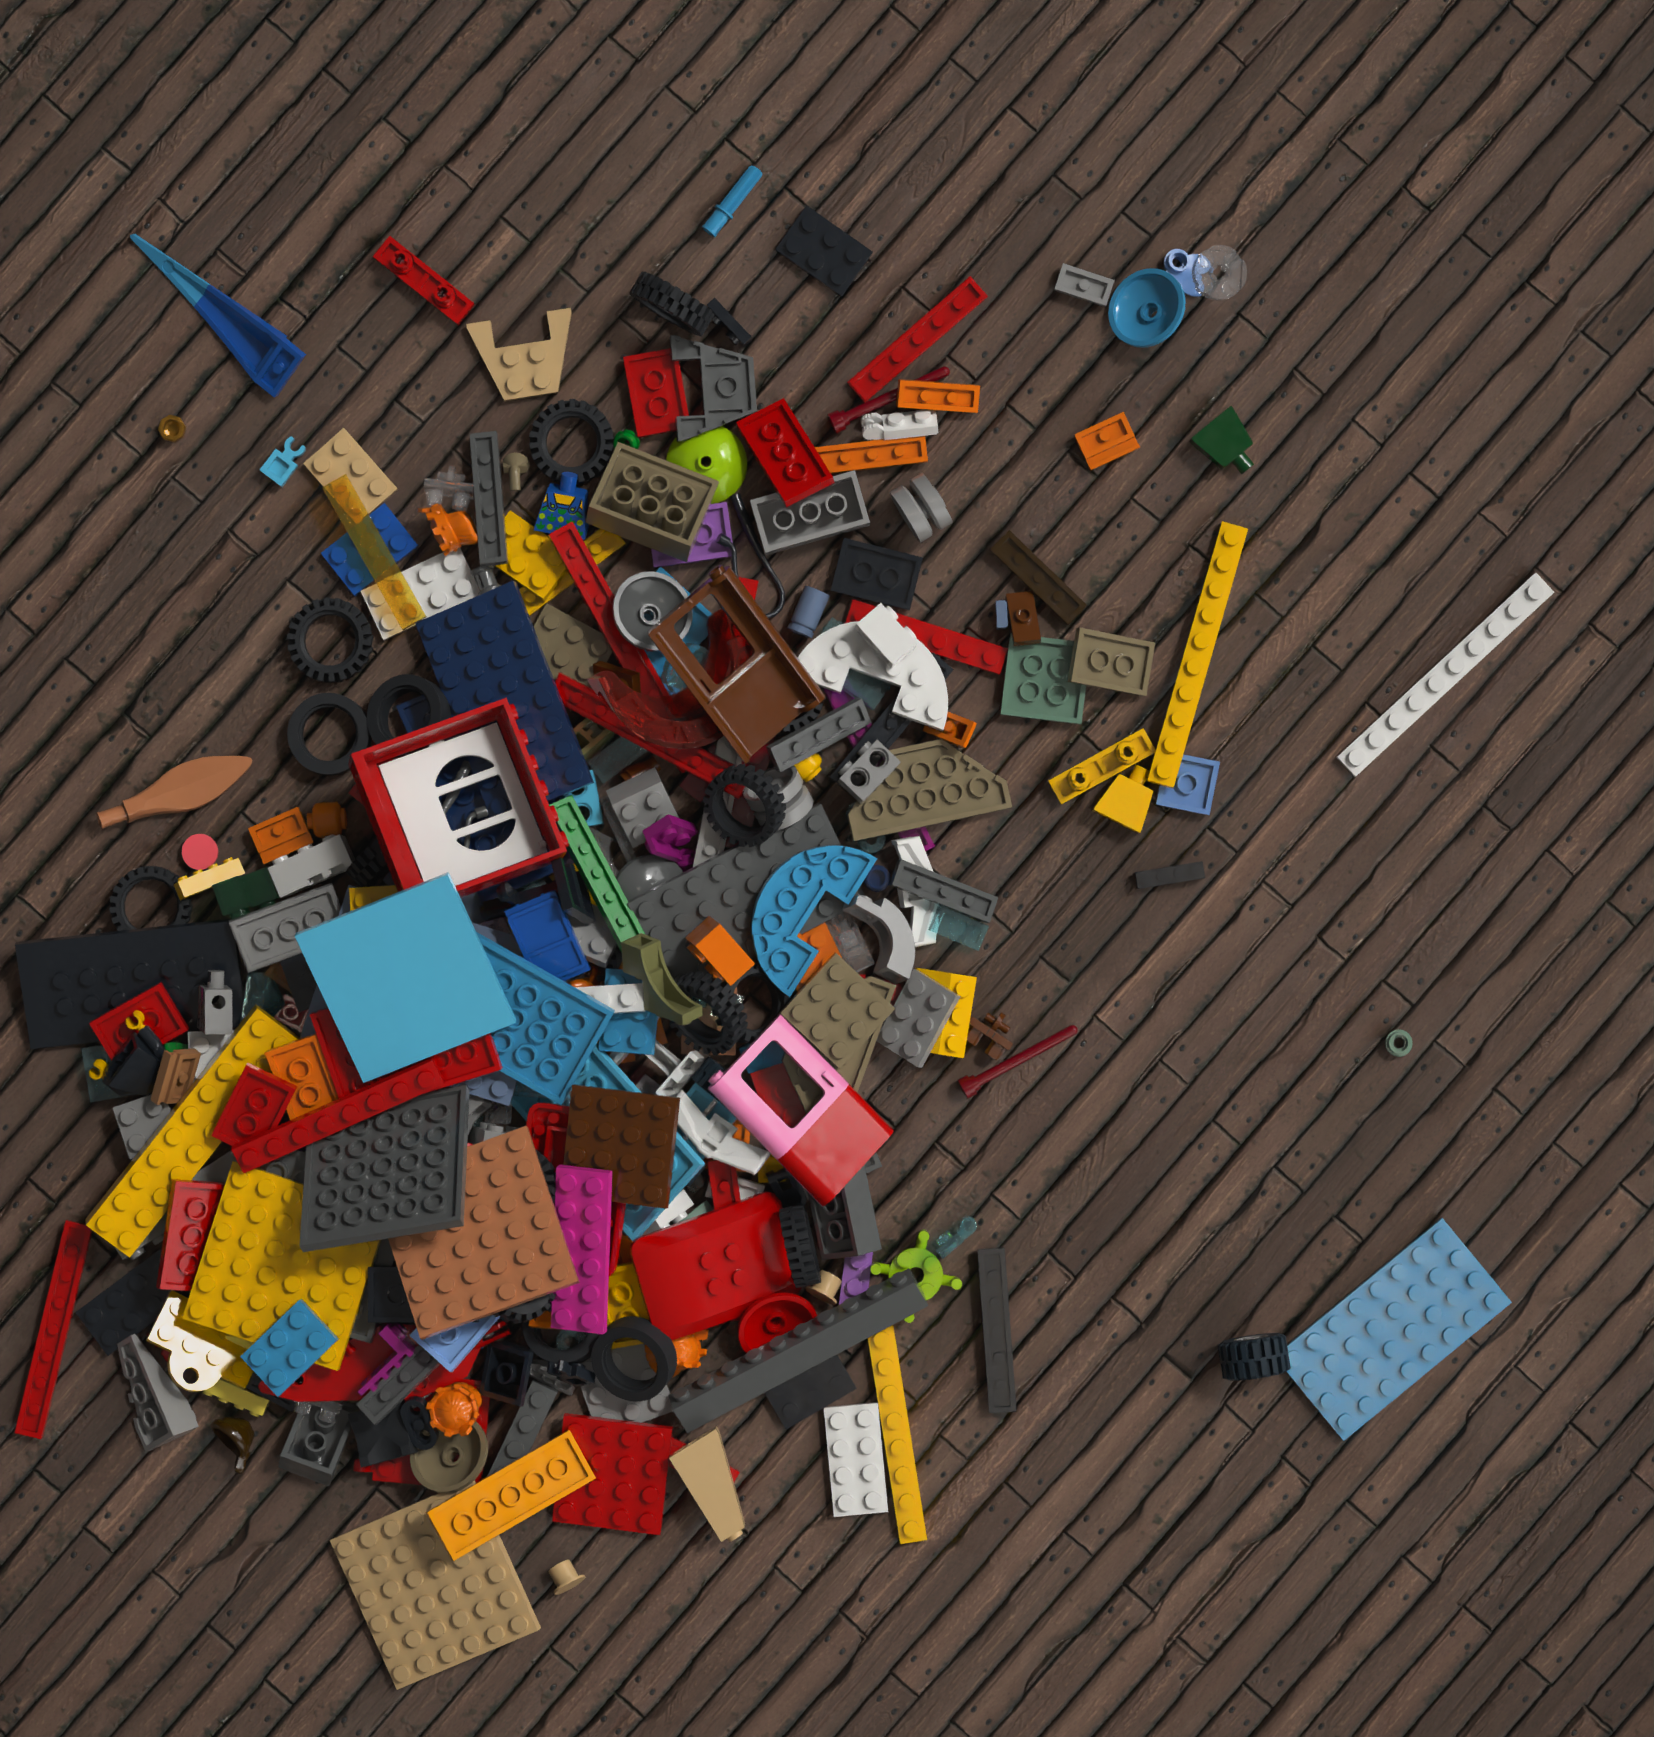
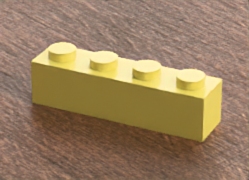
M222 1378L212 1387L203 1391V1394L212 1397V1395L219 1397L218 1400L228 1403L229 1401L233 1403L237 1409L243 1410L245 1408L250 1411L251 1415L256 1417L265 1414L270 1400L247 1388L242 1389Z

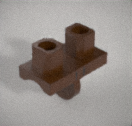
M1001 1012L996 1018L987 1013L984 1020L992 1024L991 1028L972 1016L970 1018L967 1041L976 1046L983 1034L992 1041L984 1053L997 1060L1005 1050L1009 1051L1013 1045L1012 1042L995 1032L997 1029L1005 1034L1009 1031L1010 1027L1002 1022L1006 1015Z

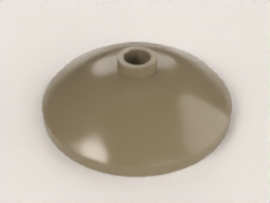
M476 1421L472 1426V1431L467 1436L461 1437L460 1434H455L448 1437L444 1436V1433L438 1429L439 1437L432 1448L428 1450L418 1449L417 1453L410 1454L413 1474L424 1487L437 1493H453L464 1489L479 1476L487 1459L488 1442L484 1430ZM422 1430L424 1435H430L428 1431ZM459 1455V1459L454 1462L455 1456Z

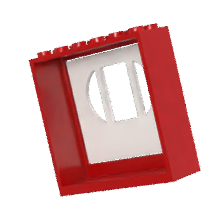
M507 697L350 755L349 769L397 892L449 872L461 898L548 866L552 860L560 857L563 858L566 854V847L569 846L564 831L559 832L556 824L559 821L555 807L548 804L546 796L549 795L544 780L539 781L536 771L539 770L536 758L533 754L529 755L526 745L529 744L524 729L519 730L516 720L519 719L517 710L513 703L509 704ZM497 721V723H494V724H491V725H489V726L480 728V729H478V730L469 732V733H467V734L458 736V737H456V738H453V739L444 741V740L447 739V738L456 736V735H458V734H461V733L467 732V731H469V730L478 728V727H480V726L489 724V723H491V722ZM429 745L428 748H425V749H423V750L414 752V753H412V754L403 756V757H401V758H398V759L389 761V762L384 763V764H381V765H379V766L377 767V764H379V763H381V762L390 760V759H392V758L401 756V755H403V754L412 752V751H414V750H417V749H420V748H423V747ZM476 756L494 765L490 769L440 787L435 786L439 772L446 764L456 758ZM499 776L512 810L452 831L439 801V796L488 778ZM511 819L515 820V826L509 838L496 848L478 851L466 848L457 842L459 838Z

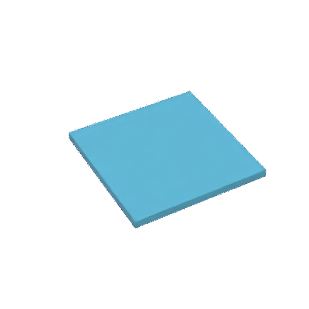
M449 872L295 934L298 945L363 1083L516 1023V1018Z

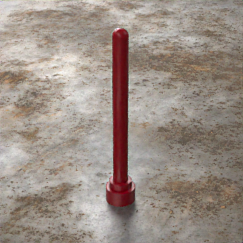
M943 366L915 380L936 382L947 377L950 374V370L948 367ZM898 388L846 412L844 410H835L827 414L835 433L846 430V426L850 425V421L897 400Z
M1070 1025L975 1077L974 1075L969 1077L965 1075L957 1081L966 1098L969 1099L977 1094L976 1091L981 1089V1085L1076 1035L1078 1028L1075 1025Z

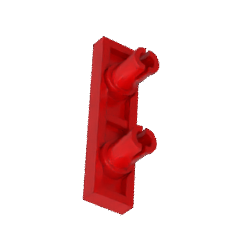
M391 236L385 240L373 255L375 260L455 324L459 325L474 307V302Z

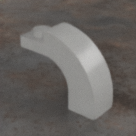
M857 895L852 898L849 905L844 903L842 910L867 923L878 937L880 952L873 972L894 984L908 980L915 960V942L909 923L902 912L886 898L873 902L867 896Z

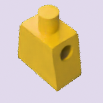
M1135 765L1129 778L1118 774L1092 811L1139 834L1142 830L1153 790L1143 786L1149 771L1139 765Z

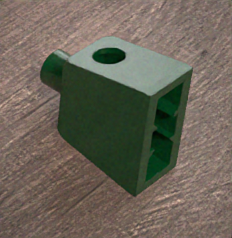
M1232 406L1222 412L1189 441L1221 470L1230 463H1233L1237 470L1243 474L1254 465L1245 453L1253 445V442Z

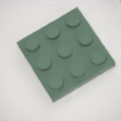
M1010 633L1000 715L1081 725L1086 685L1067 682L1074 641L1041 637L1040 644L1013 646L1012 634Z

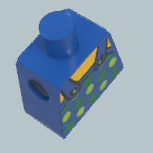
M562 472L560 484H549L534 526V531L552 533L573 521L581 538L585 540L589 529V524L585 523L588 512V491L576 487L577 474Z

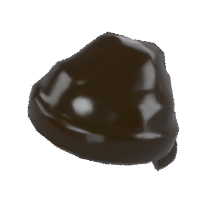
M224 1417L215 1419L210 1427L215 1435L236 1455L234 1469L235 1472L242 1474L246 1461L250 1456L249 1449L254 1439L252 1426L247 1420L241 1418Z

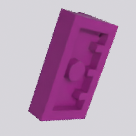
M668 814L642 830L646 839L645 846L651 854L678 863L682 860L677 846H683L690 842L691 837L696 835L698 830L694 823Z

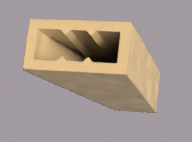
M715 1426L670 1454L669 1459L720 1541L728 1539L731 1542L743 1534L741 1529L745 1528V1521L718 1427Z

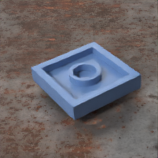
M1183 754L1174 788L1171 789L1159 785L1155 805L1210 815L1220 762Z

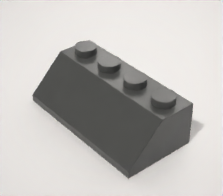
M865 1166L823 1207L808 1193L822 1260L860 1256L882 1249Z

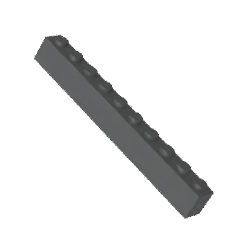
M909 1268L902 1272H897L882 1283L869 1287L863 1293L846 1299L842 1304L830 1310L823 1311L812 1320L797 1325L793 1330L781 1336L774 1337L770 1342L748 1351L742 1357L725 1363L721 1368L709 1374L702 1375L698 1380L685 1387L676 1389L672 1394L668 1395L672 1410L686 1432L689 1433L928 1307L925 1295Z

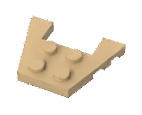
M571 308L547 311L550 340L495 348L490 320L466 324L505 402L557 394L559 392L572 316Z

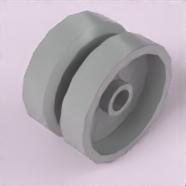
M922 472L910 479V487L915 497L902 485L889 492L899 513L920 543L932 536V528L927 520L928 518L940 530L953 523L940 494Z
M791 766L782 772L776 771L775 767L766 770L763 776L766 778L770 775L773 778L771 784L775 785L778 783L780 787L777 794L783 793L785 797L781 803H786V810L784 811L786 815L778 830L798 822L813 807L814 800L806 786L802 785L803 780L795 766ZM746 787L743 795L751 810L755 811L754 815L760 826H762L766 821V811L763 802L755 792Z

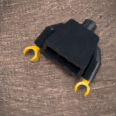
M135 1010L133 1015L138 1019V1023H134L128 1017L126 1025L130 1029H137L139 1031L138 1034L135 1032L131 1034L109 1065L104 1060L97 1059L93 1065L100 1071L93 1067L89 1070V1076L92 1079L98 1080L102 1078L103 1083L120 1096L151 1095L163 1053L166 1050L153 1030L148 1025L145 1026L143 1024L144 1014L139 1010Z

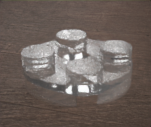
M1215 245L1198 254L1192 267V279L1195 289L1199 294L1211 300L1221 301L1231 298L1242 289L1247 279V267L1244 260L1236 253L1237 251L1229 246ZM1217 266H1221V271L1226 272V275L1221 277L1220 280L1213 274V270H1216Z

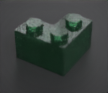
M268 867L212 885L223 916L231 917L232 919L249 914L250 909L258 906L262 909L276 904L275 900L280 899Z

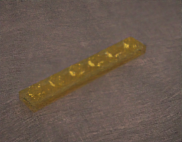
M345 474L323 486L324 492L402 630L426 618V614L348 476Z

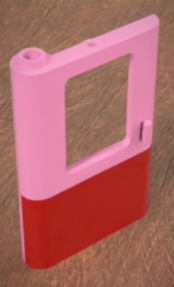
M780 1013L726 1071L718 1070L708 1080L710 1083L708 1090L822 1207L828 1204L894 1132L884 1119ZM771 1041H775L823 1091L822 1098L794 1128H789L741 1078V1073Z

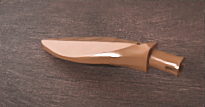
M211 756L182 763L170 769L142 792L121 801V805L96 812L98 823L101 829L123 821L130 823L148 816L187 812L200 808L218 798L236 783L251 767L252 759L246 756Z

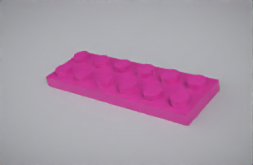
M568 1165L556 1167L555 1210L580 1283L553 1292L556 1296L552 1301L551 1328L595 1334L607 1332L612 1197L611 1170Z

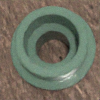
M1393 1030L1385 1039V1047L1393 1056H1405L1412 1048V1038L1404 1030ZM1396 1038H1401L1403 1040V1046L1401 1048H1396L1394 1046V1040Z

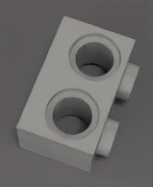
M878 739L873 744L868 741L857 752L861 757L854 764L851 761L847 762L838 772L841 775L838 783L860 804L901 763ZM870 755H881L884 759V764L880 767L873 766L869 760ZM854 773L862 774L865 778V784L860 787L853 785L850 779L851 775Z

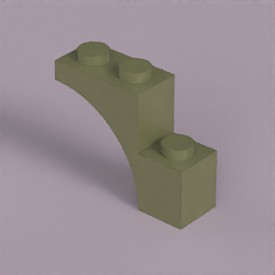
M640 933L621 942L623 972L643 982L644 1010L654 1013L658 1017L674 1021L678 1025L690 1024L693 1020L703 1016L702 1005L691 1000L678 987L669 973L662 954L660 940Z

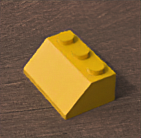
M915 967V969L961 996L930 1053L964 1058L977 977Z

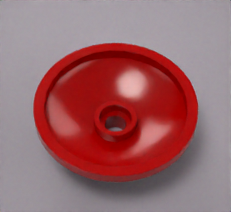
M774 1293L764 1296L752 1303L743 1313L738 1325L740 1344L745 1353L770 1342L774 1337L793 1330L797 1325L817 1317V1313L809 1301L796 1294Z

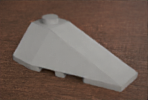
M133 1334L119 1342L117 1346L123 1374L130 1380L131 1393H128L129 1402L135 1403L137 1417L133 1418L134 1425L145 1452L184 1436L199 1427L196 1415L191 1409L188 1400L139 1338Z

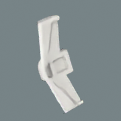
M920 836L891 840L899 859L933 871ZM897 889L900 908L911 907L910 928L914 937L915 947L936 943L938 904Z
M683 1089L680 1090L676 1096L680 1098L677 1126L695 1145L696 1150L708 1159H715L755 1175L771 1155L769 1151L733 1138L738 1130L737 1127L717 1113L709 1121Z

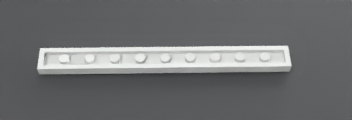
M1534 573L1336 758L1356 777L1545 602L1554 591L1537 573Z

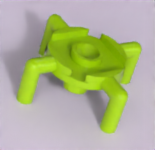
M921 1229L918 1232L916 1246L900 1252L892 1260L891 1264L873 1262L870 1266L872 1274L889 1275V1278L895 1273L902 1272L908 1268H921L924 1276L918 1284L926 1300L931 1299L938 1292L941 1285L952 1287L955 1290L962 1287V1281L959 1277L943 1274L938 1258L926 1249L929 1233L925 1229ZM914 1314L905 1318V1322H913Z

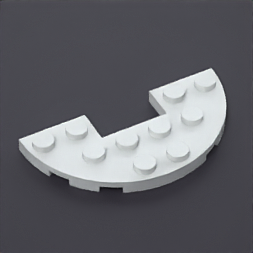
M859 621L841 624L823 632L812 640L798 656V659L818 686L839 694L842 691L849 669L901 687L891 713L943 732L948 713V693L945 678L934 656L917 638L915 639L917 643L915 649L892 669L885 664L855 630V626Z

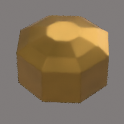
M168 415L161 419L158 431L164 440L175 443L184 438L186 426L180 417Z

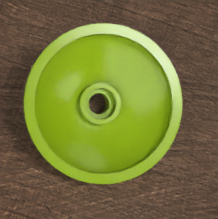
M723 426L682 442H677V438H675L667 453L666 461L719 481L711 504L729 499L731 495L739 490L746 476L747 456L745 449L738 437ZM704 457L710 458V466H702L701 460Z

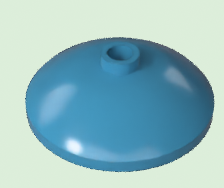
M1156 268L1143 269L1125 278L1114 291L1109 304V323L1115 335L1124 343L1140 348L1157 345L1170 337L1178 328L1185 312L1186 301L1181 284L1170 273ZM1157 311V314L1152 317V314Z

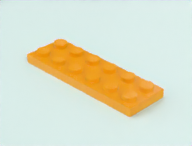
M567 1430L425 1513L452 1561H455L596 1479L571 1431Z

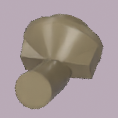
M509 453L503 459L504 473H508L510 477V491L521 490L520 475L526 473L530 467L528 458L521 453Z

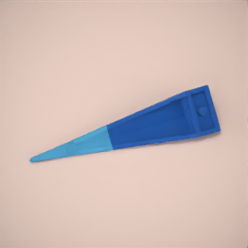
M131 234L130 238L194 306L232 352L252 380L271 396H278L306 354L287 339V335L138 235Z

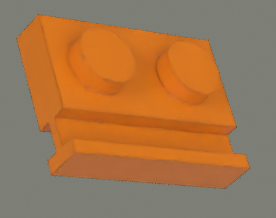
M1124 412L1074 434L1090 471L1140 449Z
M299 807L248 828L264 865L281 856L291 854L304 846L314 844V840Z

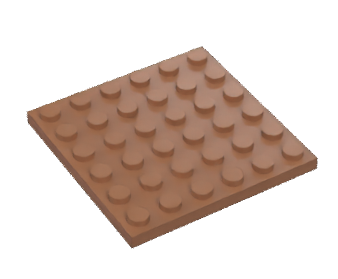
M527 1126L467 1147L464 1226L388 1238L418 1334L422 1340L580 1283Z

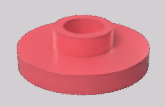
M192 835L182 846L183 860L193 869H208V866L213 865L218 858V846L214 839L208 835Z

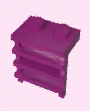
M384 1322L381 1325L378 1334L395 1351L361 1382L363 1387L358 1390L361 1396L369 1388L374 1392L378 1388L381 1377L387 1380L391 1374L392 1366L394 1365L398 1369L402 1365L405 1354L409 1358L414 1354L416 1344L406 1335L408 1330L401 1322Z

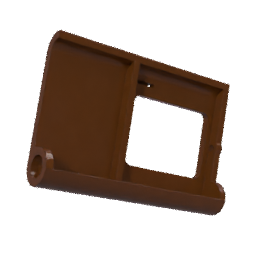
M719 565L708 574L710 578L657 622L647 634L746 764L750 761L749 759L800 713L808 712L815 708L825 699L826 695L730 566L723 567ZM709 594L715 598L753 650L752 655L719 684L713 682L674 629V624Z

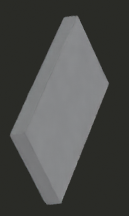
M329 883L230 920L229 925L248 973L302 953L295 934L339 916L341 905L333 884Z

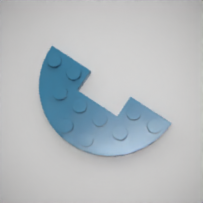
M825 845L814 847L797 853L784 861L763 884L752 913L751 936L753 948L765 975L788 997L792 995L819 952L798 938L797 935L824 892H829L849 905L878 858L859 849L847 846Z

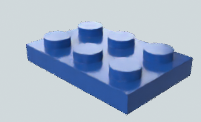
M384 503L321 552V554L352 594L357 596L361 590L371 585L419 547V545Z

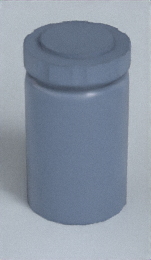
M805 586L792 615V623H789L787 629L799 636L812 639L813 631L817 628L830 596L815 588Z

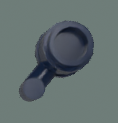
M873 865L864 879V884L871 891H883L890 883V873L881 865Z

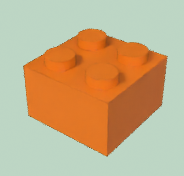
M710 916L685 937L690 943L687 949L697 960L699 959L702 964L706 961L707 965L704 968L714 979L719 978L730 986L755 965L722 925Z

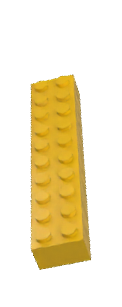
M255 1004L85 1219L86 1226L130 1258L167 1212L172 1179L192 1180L222 1142L211 1135L247 1062L272 1074L265 1051L300 1039L299 1036Z

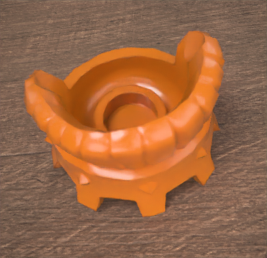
M441 504L418 508V512L425 513L427 520H430L433 536L440 544L441 550L445 551L443 553L445 556L452 551L456 552L458 548H461V545L478 544L475 524L466 512L461 510L448 514Z
M708 1329L672 1340L677 1354V1366L673 1377L677 1376L682 1370L701 1366V1363L698 1361L701 1357L706 1356L707 1349H701L700 1340L703 1341L708 1338ZM645 1345L646 1359L649 1361L648 1364L651 1369L656 1373L657 1362L650 1348Z
M454 1382L444 1388H437L431 1401L427 1402L426 1406L431 1418L429 1424L432 1428L436 1427L442 1431L444 1436L451 1437L452 1435L460 1434L462 1437L469 1435L473 1429V1424L479 1416L478 1410L482 1404L481 1394L473 1386L464 1382Z

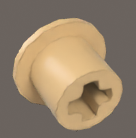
M821 1270V1283L806 1286L805 1289L819 1300L836 1305L837 1300L834 1296L842 1281L835 1275Z
M565 1560L548 1571L557 1587L553 1592L554 1595H559L572 1589L586 1578L584 1574H577L570 1560Z

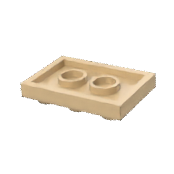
M345 428L339 431L303 463L356 524L365 519L399 490Z

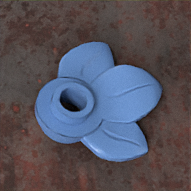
M1182 249L1169 251L1164 257L1166 272L1178 280L1184 294L1200 297L1203 293L1201 275L1211 269L1209 262L1202 255H1188ZM1173 259H1178L1181 266L1175 267L1172 263Z

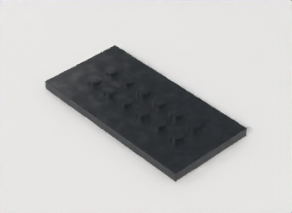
M232 919L16 942L15 950L31 1049L100 1042L89 1024L90 1021L160 982L164 985L188 1025L189 1029L186 1032L201 1031L197 1028L199 985H207L208 970L224 971V985L232 989V1027H238L247 1016L237 942L229 925V921ZM219 995L212 999V1003L219 999Z

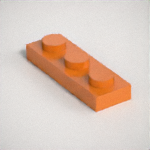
M898 379L896 406L900 408L978 413L980 385Z

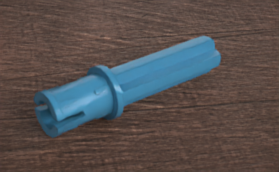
M749 166L721 204L715 205V211L705 224L702 225L705 232L715 238L729 219H733L732 214L762 177V172L757 167Z

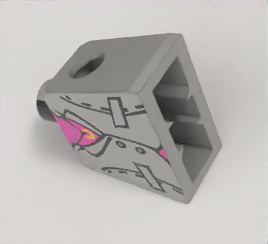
M208 970L207 985H199L197 1028L204 1034H232V989L224 985V971ZM219 995V999L212 1003V999Z

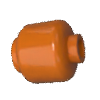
M338 802L315 803L312 813H307L308 829H313L315 836L318 838H325L332 834L336 836L341 835L343 830L347 829L346 808H341Z

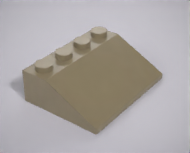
M618 442L591 500L585 523L687 562L719 481Z

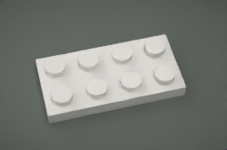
M458 548L456 552L452 551L447 556L443 553L438 554L361 590V593L385 641L415 627V623L478 596L480 589L475 578L470 573L471 569L461 548Z
M878 1402L824 1407L834 1517L888 1512Z

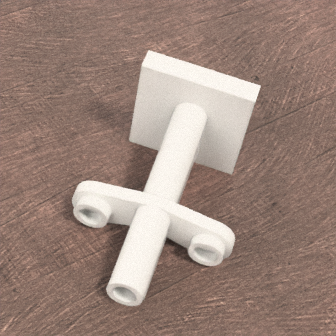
M656 1040L654 1055L646 1056L661 1068L668 1078L655 1093L657 1095L676 1097L709 1055L704 1054L702 1049L690 1051L681 1061ZM612 1052L609 1057L618 1066L629 1053Z

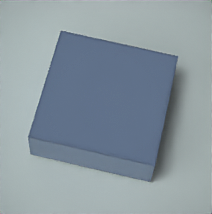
M1005 600L995 601L996 630H1004L1008 627L1007 602Z

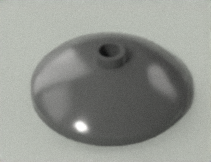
M648 571L637 573L625 580L614 596L612 603L614 623L623 638L633 646L646 651L658 652L660 650L648 636L647 632L687 598L688 594L676 580L668 575ZM692 609L674 624V629L681 639L687 635L693 619ZM645 613L651 616V621L644 618Z
M646 854L628 862L619 871L616 879L629 901L683 873V871L674 861L653 854Z

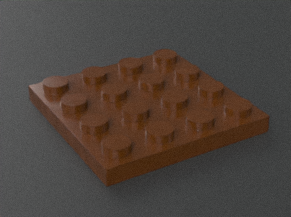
M577 1084L572 1085L563 1165L611 1170V1202L663 1209L668 1208L680 1098Z

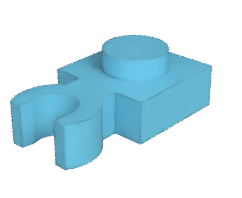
M292 436L285 441L283 453L275 449L260 468L261 472L281 487L284 486L298 467L293 462L294 458L302 456L306 451L304 445L297 451L291 450V444L295 440Z

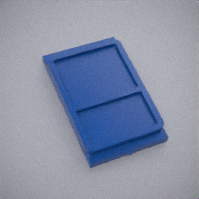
M555 889L545 894L542 893L540 896L521 904H516L514 907L504 911L525 960L563 981H567L591 969L566 912L562 909L561 901Z

